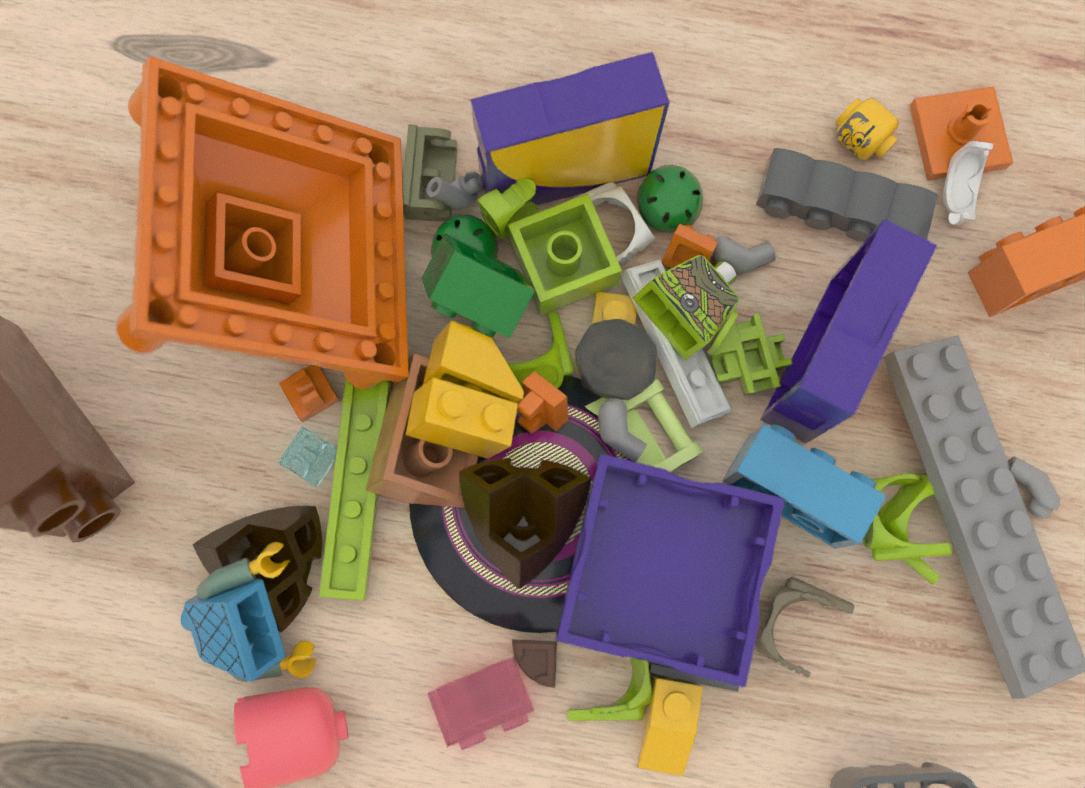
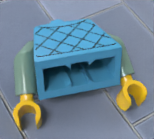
M279 542L269 544L254 561L245 558L214 570L198 585L196 589L197 595L185 602L184 610L181 614V625L184 629L191 631L199 657L203 662L228 672L241 682H253L254 680L282 676V671L288 670L291 675L297 678H305L311 674L317 662L316 658L307 659L312 656L315 645L310 641L298 642L295 644L291 655H285L263 580L256 579V574L259 573L268 578L276 577L290 562V560H286L277 564L270 560L269 556L279 552L283 547V544Z

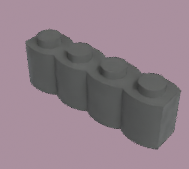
M774 148L768 159L756 205L763 208L765 213L772 217L787 218L789 215L797 216L805 220L807 226L814 229L826 230L830 227H836L846 232L847 237L856 241H865L884 219L927 240L938 194L920 186L896 183L881 175L855 171L839 163L815 160L800 152Z

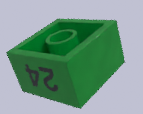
M446 233L443 235L421 278L429 300L433 301L431 304L433 309L450 318H455L458 313L472 320L471 326L489 337H494L496 333L510 338L535 293V290L519 270Z

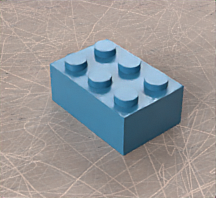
M763 424L746 438L722 482L785 498L781 517L835 549L861 544L886 498V495L874 489L876 483L872 479L859 472L851 471L849 474L834 465L836 460L831 455L817 448H811L809 451L794 442L796 436L779 425L772 424L769 427Z

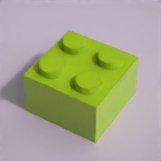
M589 194L508 224L510 245L523 276L535 290L532 298L540 316L593 296L598 291L603 292L618 286L622 269Z

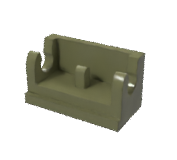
M408 124L402 184L403 214L405 219L444 222L451 218L452 208L445 205L444 202L437 201L428 196L426 192L429 181L434 177H439L448 183L455 179L458 144L457 140L451 139V131L441 128L417 127V125Z

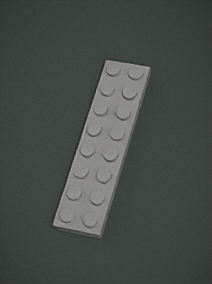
M959 336L894 351L884 356V362L929 481L932 484L935 497L1011 698H1027L1085 672V657L1014 476L1009 471V463Z

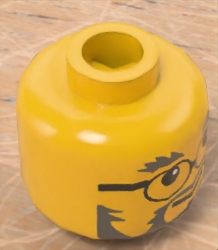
M859 98L855 99L835 121V124L839 127L836 132L837 141L860 161H865L874 154L881 159L898 141L893 135L899 125L898 118L875 98H868L863 102Z

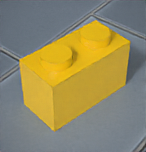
M433 377L413 393L405 435L489 459L511 447L518 403Z

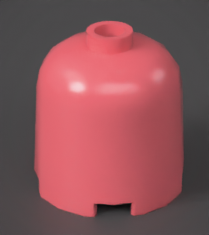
M303 687L237 698L238 703L234 704L236 745L246 743L249 765L240 766L244 788H275L325 774L337 762L340 755V740L349 738L345 710L336 712L331 697L325 691L316 687Z

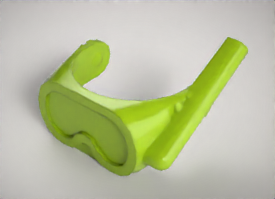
M529 178L519 179L509 189L504 191L503 194L494 189L477 200L482 218L501 240L509 237V223L539 212L538 206L535 203H527L536 193V186Z
M558 312L548 313L553 334L551 337L552 348L546 354L531 361L507 363L521 387L522 381L534 371L556 388L561 386L564 376L571 375L574 372V366Z
M903 473L872 480L876 483L874 489L881 492L884 487L890 485L917 484L920 482V477L918 474L913 475V473L905 475ZM878 513L863 538L864 546L872 550V557L875 561L952 555V545L950 542L920 544L908 543L895 538L884 528Z
M918 474L920 482L917 484L902 485L896 495L878 512L884 528L901 541L910 543L907 525L915 506L923 499L935 495L933 486L926 474ZM921 558L902 559L932 585L941 577Z
M630 657L632 678L626 693L618 701L610 705L567 710L568 721L641 720L644 717V707L650 704L652 698L649 662Z

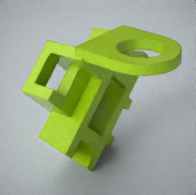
M733 310L707 352L710 354L718 383L721 385L740 380L744 395L780 387L776 371L784 370L792 365L791 358L784 359L780 344L785 341L784 334L766 338L760 313L753 314L750 321L736 324L735 320L739 313ZM753 340H755V342H751V343H747V344H742V343H744V342H748V341H753ZM757 350H759L760 355H761V359H762V362H763V365H762V366H761V363H760V360H759V356H758ZM721 359H723L727 373H725Z

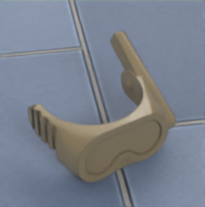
M790 577L785 587L780 586L776 594L769 618L757 647V652L777 663L780 662V665L787 666L789 670H794L797 674L802 673L803 676L809 678L811 672L801 666H795L787 662L777 651L773 639V628L777 617L787 606L799 601H812L849 614H853L854 604L795 577Z

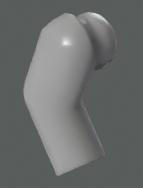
M469 171L465 176H459L451 183L439 177H434L429 181L426 192L433 199L444 202L445 205L452 209L460 210L477 197V193L483 190L484 183L482 177L477 172Z
M727 236L715 239L718 242L712 253L717 263L720 261L729 263L734 268L736 274H745L775 261V252L767 241L747 249Z
M609 398L600 406L598 411L601 439L610 447L636 462L647 444L628 432L627 406L625 402L620 398Z
M1015 456L1008 461L1009 471L1013 474L1015 481L1027 487L1033 495V498L1027 504L1029 511L1041 519L1050 517L1053 510H1058L1060 498L1048 475Z

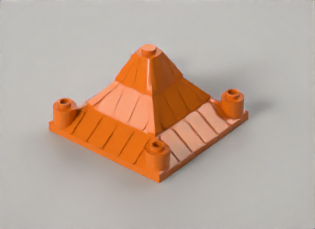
M149 56L142 65V82L131 95L128 102L130 116L141 127V155L138 179L139 197L137 200L133 302L121 313L116 324L117 335L122 343L130 350L138 353L154 352L168 341L229 352H240L246 355L270 359H281L282 361L304 365H316L322 368L343 371L347 381L359 389H370L384 380L401 382L409 377L401 138Z

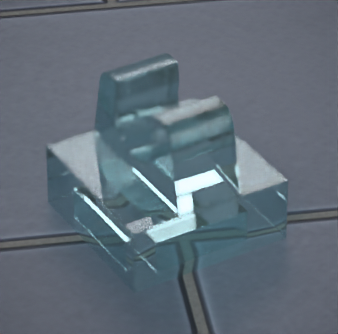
M302 426L278 463L308 483L318 487L336 460L337 448Z

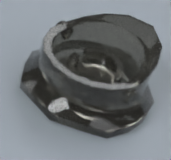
M603 320L591 324L575 350L576 366L582 379L581 384L585 389L589 388L598 396L606 399L619 398L629 401L654 383L657 365V346L647 333L625 320Z

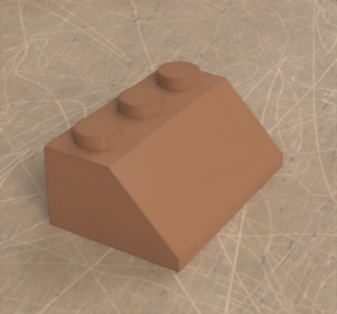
M414 353L408 358L409 377L401 382H393L365 490L405 503L464 508L459 471L477 464L478 456L405 435L413 393L423 386L429 358Z

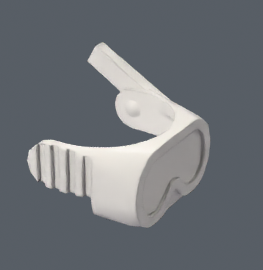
M970 141L952 156L942 193V202L949 212L948 221L951 224L960 226L965 224L966 219L976 220L975 208L979 186L989 150L993 149L994 144Z
M614 182L606 183L572 198L575 199L589 194L594 207L607 201L610 205L621 206L633 214L635 234L629 247L616 257L619 265H625L626 261L629 262L633 256L637 255V252L641 253L656 239L622 186L617 187Z

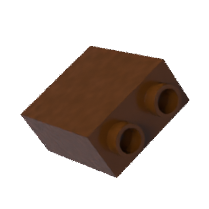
M0 316V528L29 532L32 537L44 535L65 537L67 535L73 543L84 541L98 534L116 520L121 513V509L113 499L135 482L21 328Z

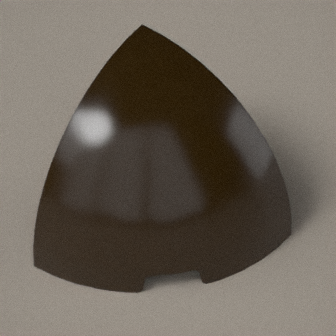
M510 458L478 463L459 471L463 503L476 536L496 567L519 590L536 578L555 559L572 535L580 520L590 490L591 477L583 472L548 460H541L538 468L514 467Z
M288 506L256 513L227 524L192 544L209 575L216 569L245 558H249L250 561L256 560L261 552L273 542L283 544L279 552L269 556L270 560L277 564L290 560L283 571L273 578L265 577L260 573L256 574V579L263 580L279 632H283L294 621L312 592V587L307 585L312 561L320 559L322 553L321 524L316 506Z

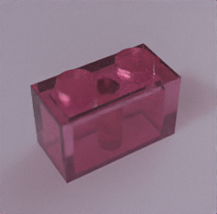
M515 656L432 689L427 693L446 746L449 747L458 743L461 750L486 740L484 732L501 725L503 732H506L529 722L527 714L534 711L533 702Z

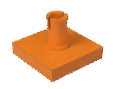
M995 87L914 98L909 105L927 181L946 178L952 156L970 141L994 144L993 149L989 150L983 172L1007 169L1013 163Z

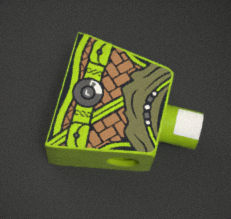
M697 255L654 277L632 299L683 359L687 360L712 340L739 303L738 295L730 287L736 280V272L727 262L720 261L712 266L705 256Z

